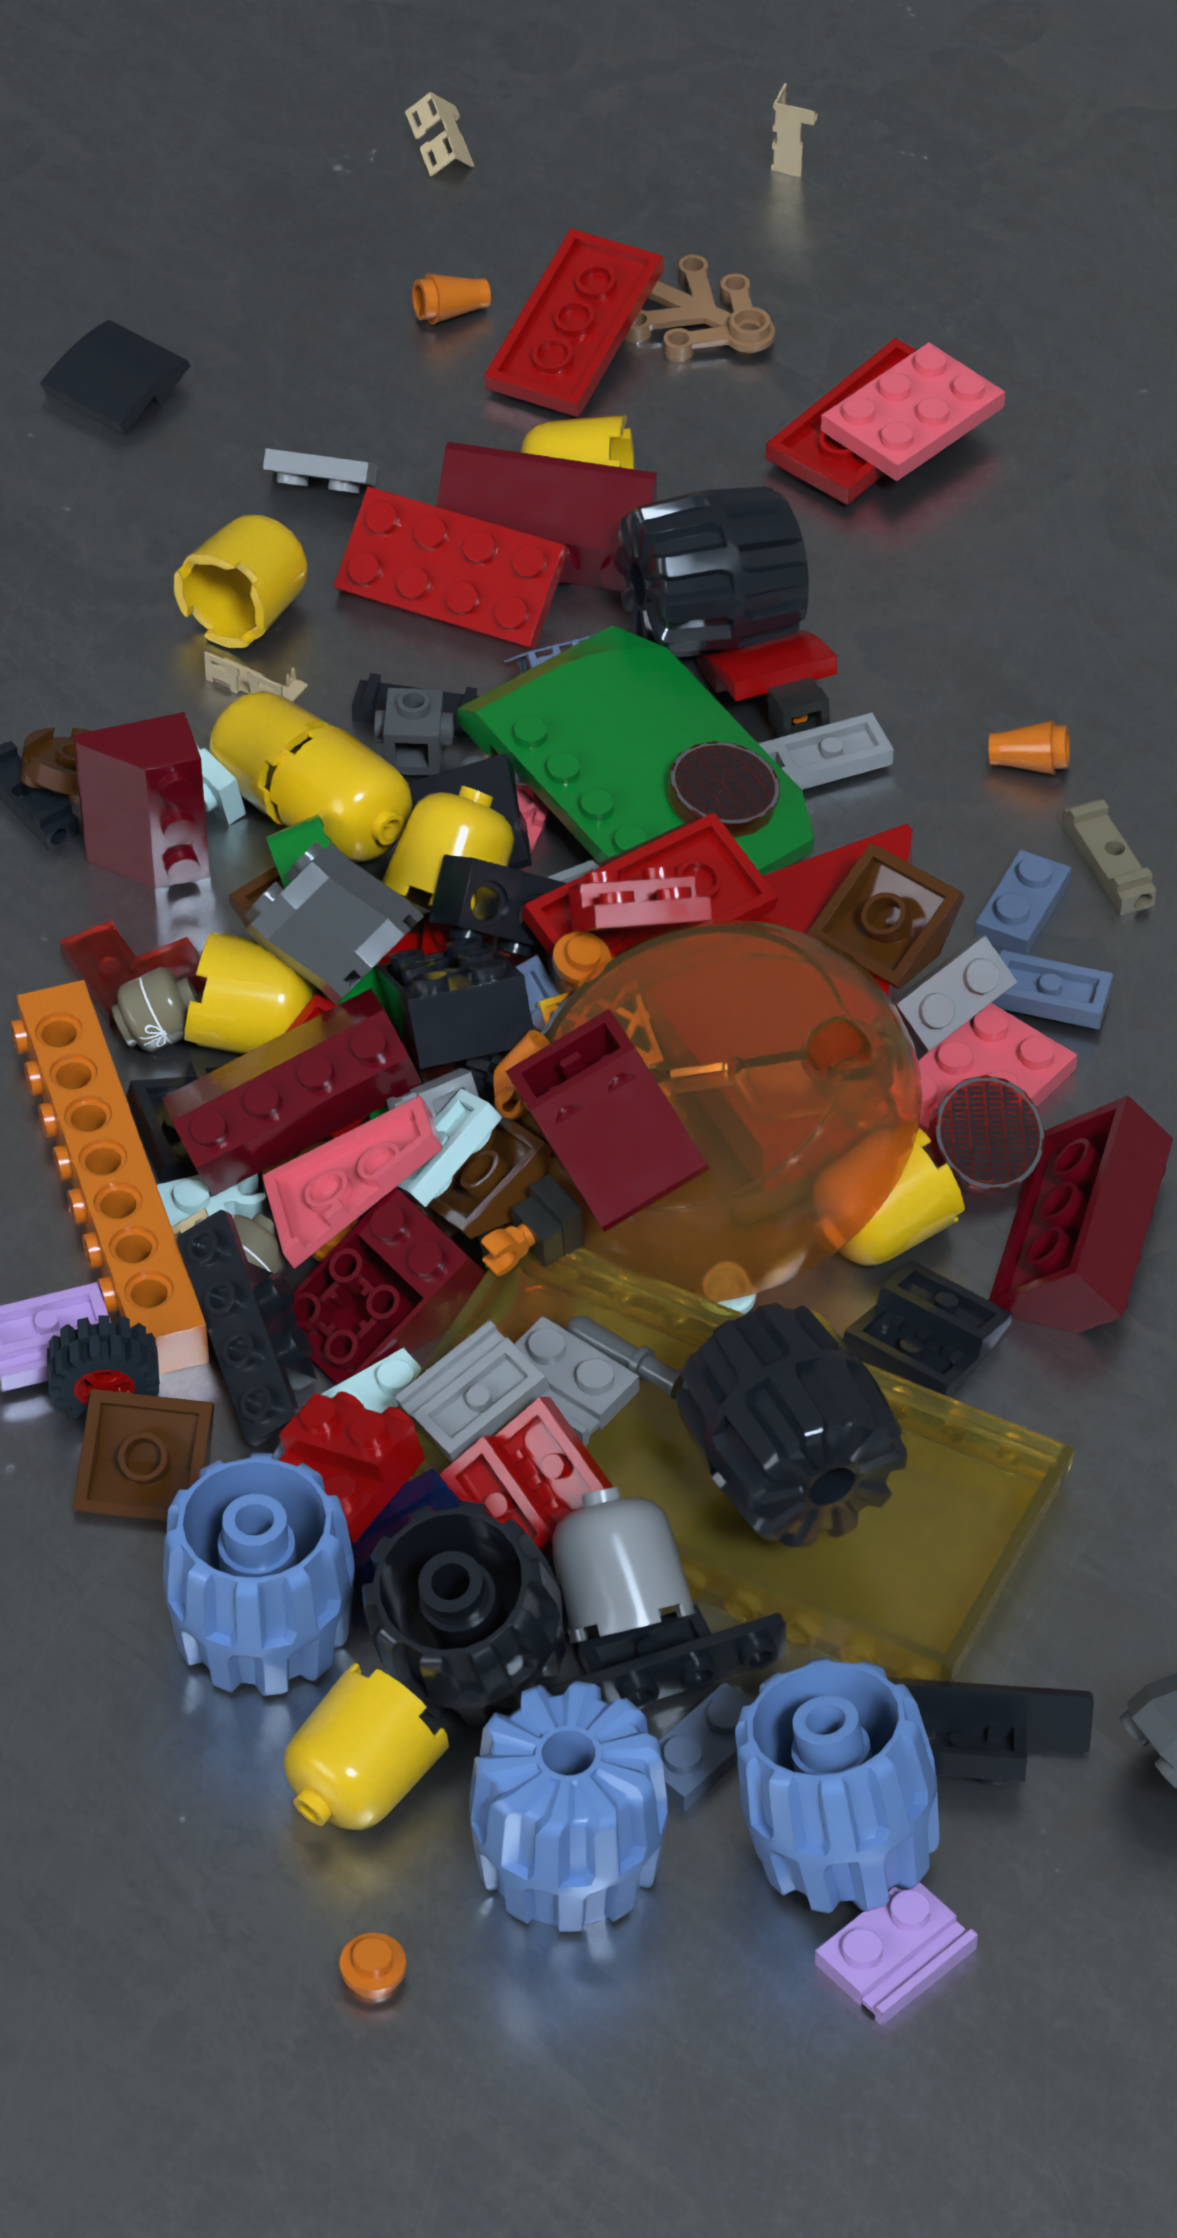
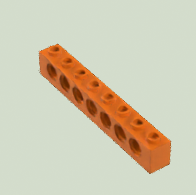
M75 981L16 995L19 1019L10 1021L14 1046L18 1055L28 1054L30 1061L24 1062V1070L29 1091L32 1097L42 1095L44 1103L38 1104L42 1129L46 1139L52 1137L57 1139L59 1146L53 1147L56 1170L61 1182L71 1180L73 1189L67 1190L71 1214L75 1225L86 1224L88 1233L82 1234L84 1251L90 1269L101 1268L103 1277L98 1278L97 1282L107 1312H116L118 1319L119 1317L129 1318L130 1329L137 1323H140L146 1327V1334H153L158 1350L159 1375L209 1363L206 1323L85 981Z

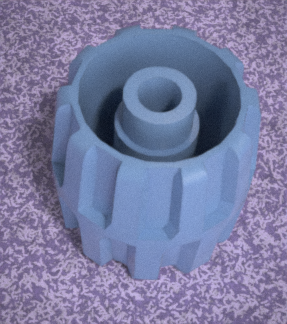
M252 1452L250 1458L223 1463L219 1459L202 1468L199 1472V1480L188 1490L179 1489L168 1509L167 1534L164 1537L162 1582L178 1649L187 1664L204 1663L210 1669L213 1686L227 1692H233L241 1683L254 1684L263 1697L282 1695L288 1691L289 1679L298 1676L303 1680L315 1681L333 1665L334 1649L343 1646L348 1639L355 1586V1564L346 1517L337 1495H327L325 1493L323 1477L304 1463L295 1466L276 1460L273 1453Z
M831 1657L808 1660V1665L785 1674L777 1672L761 1683L759 1688L760 1695L752 1705L743 1706L735 1728L741 1810L757 1856L762 1860L768 1881L783 1896L793 1890L806 1894L811 1911L830 1914L840 1901H852L864 1912L883 1907L889 1902L888 1890L895 1886L903 1890L913 1889L925 1877L930 1868L929 1854L937 1849L940 1842L936 1767L917 1702L904 1684L894 1685L887 1679L886 1672L881 1666L864 1660L857 1664L834 1662L831 1660Z
M579 1681L573 1682L566 1692L560 1695H551L544 1686L537 1685L521 1692V1707L508 1716L495 1712L483 1728L480 1756L474 1758L469 1794L471 1832L478 1869L485 1887L489 1891L498 1890L505 1897L507 1912L527 1925L531 1920L558 1926L559 1933L582 1932L584 1925L607 1918L615 1922L633 1910L635 1895L640 1887L650 1888L653 1885L660 1864L667 1827L668 1804L661 1746L656 1737L648 1734L646 1716L627 1698L616 1699L607 1703L601 1700V1687Z

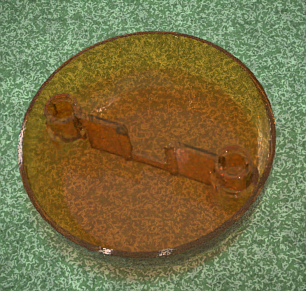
M720 920L698 922L652 935L621 950L595 968L560 1003L543 1028L541 1034L550 1043H553L610 1008L710 1168L604 1232L552 1151L543 1177L549 1174L582 1208L584 1245L567 1256L579 1268L600 1282L629 1295L653 1301L682 1304L720 1302L750 1296L779 1286L811 1270L841 1249L872 1219L898 1183L912 1153L920 1124L922 1085L920 1066L909 1032L896 1006L867 969L850 954L830 942L803 931L764 921ZM528 1112L520 1118L514 1119L516 1123L549 1146Z

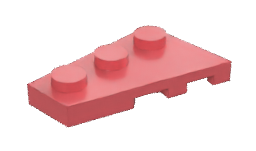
M421 1095L262 1175L283 1255L294 1269L443 1149L432 1112Z

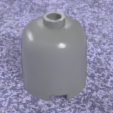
M619 1487L608 1488L581 1495L584 1508L565 1515L556 1525L551 1538L552 1555L570 1643L587 1640L586 1627L595 1624L598 1626L601 1637L661 1622L660 1616L664 1615L662 1608L675 1605L678 1618L695 1614L670 1522L665 1511L654 1501L643 1497L621 1499Z

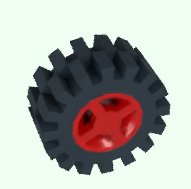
M98 1315L99 1323L90 1324L88 1317L77 1320L78 1329L76 1330L69 1324L60 1328V1337L52 1336L46 1354L48 1393L50 1400L54 1399V1406L59 1411L67 1408L68 1416L77 1420L82 1413H86L87 1417L91 1389L158 1396L160 1379L156 1339L152 1333L146 1334L145 1326L137 1323L130 1329L129 1318L119 1317L117 1323L112 1324L109 1321V1315Z

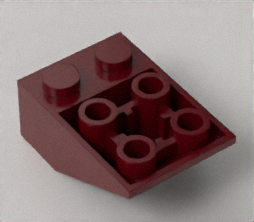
M610 1008L505 1071L531 1118L604 1232L710 1169Z
M395 1187L376 1203L293 1292L295 1301L291 1306L298 1326L307 1335L312 1345L313 1354L310 1358L338 1385L402 1348L411 1354L451 1329L496 1281L427 1214Z

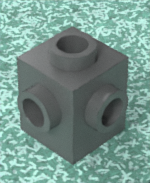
M388 688L386 710H376L374 726L375 743H384V759L403 775H435L440 773L442 746H452L454 736V713L444 712L443 690Z

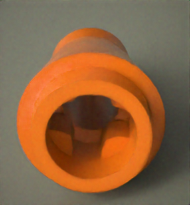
M427 273L424 279L415 280L412 286V304L415 315L420 321L429 320L431 324H437L478 309H487L491 303V291L486 278L472 279Z
M1049 720L1009 731L990 733V765H1002L1055 775L1056 769H1069L1070 736L1068 725H1055L1054 720Z

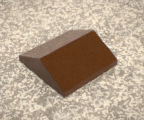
M870 843L806 933V936L809 940L900 990L940 955L965 896L956 888L881 847Z
M502 1118L493 1128L488 1142L479 1151L472 1153L453 1175L448 1189L440 1196L432 1199L427 1207L470 1239L512 1221L511 1208L530 1197L529 1186L543 1178L552 1149L544 1141L515 1121Z
M91 1389L73 1512L167 1523L168 1509L179 1489L188 1490L199 1480L200 1470L210 1465L214 1417L213 1402Z

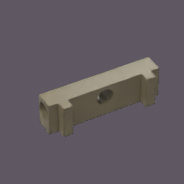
M1104 799L1095 800L1064 809L1062 823L1064 829L1120 916L1154 906L1157 889L1152 883L1153 874L1149 867L1143 868L1118 831L1108 815L1109 806Z

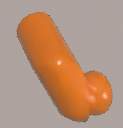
M536 1030L528 1031L494 1071V1106L505 1119H518L528 1112L505 1071L551 1044L543 1034Z

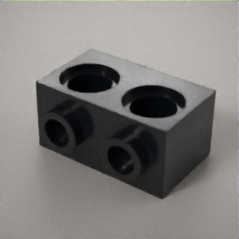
M444 854L429 922L450 927L448 935L450 939L478 937L482 943L485 936L498 940L497 951L530 958L532 948L543 950L545 948L524 920L520 924V909L524 904L567 883L472 857ZM476 892L477 904L472 912L471 899Z

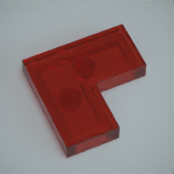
M110 920L60 940L61 955L77 979L85 981L91 1000L110 1028L117 1026L111 1007L118 1003L117 994L120 987L157 968H167L176 976L178 981L188 977L197 993L205 989L207 978L196 975L201 956L188 937L136 957Z

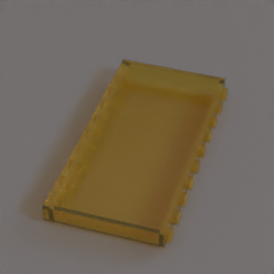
M578 1248L566 1257H560L546 1267L528 1251L513 1269L502 1276H496L489 1268L416 1379L489 1320L496 1325L497 1330L505 1338L508 1337L515 1344L542 1316L565 1330L571 1318L587 1316L638 1348L642 1346L650 1347L655 1351V1358L679 1370L683 1368L690 1354L695 1353L713 1335L712 1331L728 1319L734 1320L745 1314L583 1248ZM862 1362L878 1383L902 1428L900 1438L907 1449L908 1455L906 1468L890 1473L886 1484L893 1495L882 1508L872 1506L863 1508L858 1513V1525L854 1530L839 1538L829 1536L826 1530L819 1533L816 1543L808 1547L791 1548L783 1545L779 1539L768 1541L760 1537L747 1523L705 1468L679 1415L677 1400L666 1396L665 1391L651 1383L641 1380L639 1382L640 1391L602 1430L597 1428L589 1436V1443L585 1447L613 1487H619L621 1499L643 1497L654 1501L665 1511L672 1528L692 1599L701 1600L727 1611L732 1617L743 1623L775 1613H781L786 1623V1638L793 1644L804 1648L812 1647L846 1663L858 1664L862 1660L881 1666L885 1670L887 1677L953 1682L1069 1475L1075 1448ZM511 1419L508 1423H506L503 1427H501V1428H500L497 1432H495L492 1436H495V1435H496L499 1431H501L506 1425H508L513 1419ZM415 1425L425 1460L408 1480L420 1481L446 1492L451 1498L456 1500L439 1475L452 1463Z

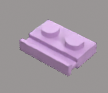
M98 1282L0 1306V1386L2 1392L48 1381L46 1354L52 1336L60 1337V1328L67 1324L75 1330L78 1329V1319L88 1317L90 1324L99 1323L98 1315H108Z
M920 1882L913 1889L903 1890L893 1887L888 1891L889 1902L885 1906L862 1912L815 1950L814 1964L860 2006L865 2005L875 2015V2020L881 2026L977 1949L978 1934L972 1929L967 1931L957 1922V1915Z

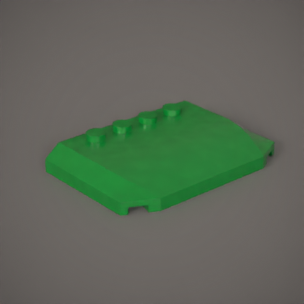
M612 625L457 708V723L488 757L498 753L500 755L507 753L514 766V771L601 866L703 818L702 814L694 809H689L676 795L678 793L675 786H672L671 770L674 771L676 765L674 762L687 749H693L701 746L700 744L703 743L718 744V742L735 744L737 747L755 752L772 767V772L779 782L777 802L773 808L770 807L765 812V815L750 819L751 821L743 823L722 822L763 876L788 867L813 853L814 835L802 789L668 648ZM710 745L697 748L686 754L676 768L675 781L682 797L698 811L706 815L711 814L678 773V770L689 766L690 768L681 771V774L692 770L693 772L683 776L687 777L692 774L696 776L686 780L699 778V780L691 782L690 785L701 781V784L695 785L693 788L701 785L705 787L695 791L708 789V791L700 793L699 796L710 792V795L702 797V799L710 796L714 798L704 802L708 803L715 799L718 801L708 805V807L720 804V806L711 809L723 808L715 812V814L726 811V813L718 816L719 819L741 820L756 816L771 804L775 795V782L766 765L754 755L735 747ZM715 747H720L719 750L725 747L730 748L725 751H722V753L731 750L734 751L732 753L724 755L725 757L733 755L735 753L737 754V756L729 758L728 761L739 757V760L731 762V764L737 763L739 761H742L743 763L733 767L736 768L744 764L746 765V767L740 768L737 771H741L748 768V771L740 773V775L746 774L748 772L752 773L751 775L743 777V779L753 775L755 776V778L746 781L750 782L755 779L758 780L757 782L749 784V786L761 783L760 786L752 788V790L763 786L764 789L759 790L755 793H759L764 790H766L767 793L761 794L758 797L770 794V796L761 799V801H764L771 798L770 801L764 803L765 805L767 804L765 808ZM710 748H713L712 751L706 752L704 754L707 755L709 753L716 752L717 754L711 755L707 758L709 759L717 755L719 756V758L713 759L710 762L722 759L721 762L715 763L713 765L716 766L721 763H725L726 765H723L716 769L718 770L726 766L728 767V769L720 771L719 773L731 770L732 772L722 776L725 777L734 774V776L729 777L725 780L727 781L735 777H737V780L729 782L728 784L740 781L741 783L731 787L734 788L739 785H743L744 787H741L734 791L737 792L744 788H746L747 791L741 792L737 795L739 796L741 794L749 792V795L741 797V799L752 796L753 798L743 802L746 803L754 799L755 802L747 804L746 806L748 807L758 803L759 805L750 808V810H753L758 807H761L762 809L752 812L754 815H751L698 750L702 749L701 751H705ZM737 750H740V752H745L742 753L743 755L749 754L750 756L745 757L746 759L754 757V759L749 760V762L755 760L759 761L754 764H751L752 766L760 763L762 764L761 766L754 768L755 770L762 767L766 768L764 770L758 771V773L764 772L766 770L768 771V773L760 776L763 777L770 774V777L765 778L764 781L772 779V781L768 782L767 784L773 783V785L770 786V788L773 787V794L762 782V780L757 776L753 769L748 765V763L743 759V757L738 753ZM698 754V756L690 758L689 760L691 761L699 757H701V760L695 761L692 764L704 761L705 763L697 765L695 767L698 768L703 765H707V767L699 769L698 771L700 772L708 768H710V771L702 773L701 775L713 772L714 774L704 778L707 779L716 776L717 778L711 779L707 782L709 783L717 779H719V782L713 783L710 786L722 783L723 785L713 789L716 790L721 787H725L726 789H723L716 793L718 794L728 790L729 792L720 795V798L731 794V797L723 799V801L731 798H734L735 800L725 804L728 805L730 803L737 801L738 804L730 806L729 809L740 805V808L732 810V812L738 811L740 809H743L744 811L734 815L737 816L745 812L747 813V815L739 818H734L731 815V813L726 809V807L722 804V802L717 798V796L713 793V791L704 782V780L695 771V769L686 760V757ZM686 762L687 765L682 766V767H679L680 764H683V763ZM688 790L690 791V792L687 793V794H684V795L682 794V793L685 792V791H688ZM690 794L693 795V796L690 797V798H687V799L685 798V796H687V795H690ZM692 798H695V799H696V800H694V801H692V802H689V801H688L689 799H692ZM694 802H699V804L692 805Z

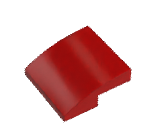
M799 630L788 636L744 648L696 657L698 669L716 693L728 690L735 701L768 693V688L812 677L813 680H818L838 674L836 654L819 637L805 630Z
M551 1397L537 1398L495 1436L481 1437L439 1474L459 1504L461 1500L483 1503L487 1506L495 1520L505 1523L508 1519H514L529 1534L543 1555L552 1550L551 1538L556 1525L562 1518L569 1513L584 1508L581 1495L613 1488L609 1479Z

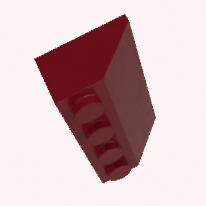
M447 441L436 507L564 544L569 549L558 582L622 592L626 587L625 579L617 571L616 552L621 545L618 538L619 526L622 518L633 508L657 501V473Z
M372 988L166 1095L162 1099L197 1172L211 1195L215 1196L386 1106L387 1099L410 1093V1089L423 1083L384 1008Z
M1129 1095L1044 1130V1139H1042L1041 1144L1042 1154L1034 1170L1026 1177L989 1297L990 1302L1013 1313L1012 1319L1078 1334L1101 1324L1112 1323L1123 1316L1128 1305V1295L1134 1274L1141 1260V1250L1149 1222L1154 1214L1153 1208L1162 1178L1166 1172V1163L1173 1142V1138ZM1039 1135V1139H1038V1142H1037V1145H1036V1151H1034L1035 1155H1034V1157L1032 1158V1161H1031L1030 1166H1031L1032 1163L1034 1162V1160H1035V1158H1036V1155H1037V1153H1038L1039 1143H1040V1135Z

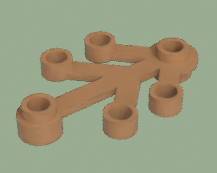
M687 255L678 262V281L683 286L688 287L690 295L661 281H657L648 298L669 308L650 311L641 309L624 338L629 342L639 343L649 339L651 330L696 324H707L714 327L694 331L674 328L664 334V356L674 362H683L693 356L694 349L729 345L735 350L747 354L765 350L774 342L775 326L766 311L752 306L750 299L751 282L748 277L742 274H728L720 281V300L725 305L731 306L733 313L731 314L716 307L708 281V261L699 255Z

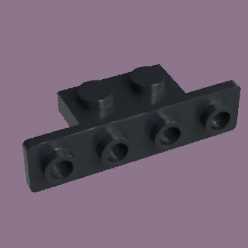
M219 1210L181 1233L177 1241L245 1441L251 1445L258 1446L279 1434L298 1413L299 1407L292 1389L299 1391L317 1380L310 1360L313 1349L307 1335L298 1326L291 1306L295 1301L294 1294L288 1282L280 1274L270 1272L248 1262L232 1214Z
M696 1604L693 1605L695 1614L678 1618L675 1611L660 1616L661 1622L601 1637L597 1636L579 1642L578 1657L587 1675L547 1687L546 1689L551 1695L564 1694L575 1681L592 1683L601 1687V1700L610 1703L616 1699L627 1698L641 1710L650 1706L656 1700L686 1690H702L717 1680L744 1671L755 1672L767 1668L785 1655L786 1623L781 1613H775L712 1634Z
M887 1677L894 1685L904 1684L917 1702L933 1753L937 1779L943 1776L975 1778L979 1782L991 1785L1003 1784L1008 1781L1025 1782L1027 1750L1086 1754L1090 1750L1094 1696L1090 1691Z

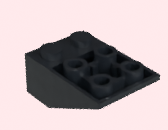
M478 937L450 941L446 944L447 951L425 955L424 950L421 949L400 951L389 956L390 963L375 966L376 975L406 1051L411 1060L420 1069L513 1049L528 1031L533 1030L524 975L488 942L481 943V939Z

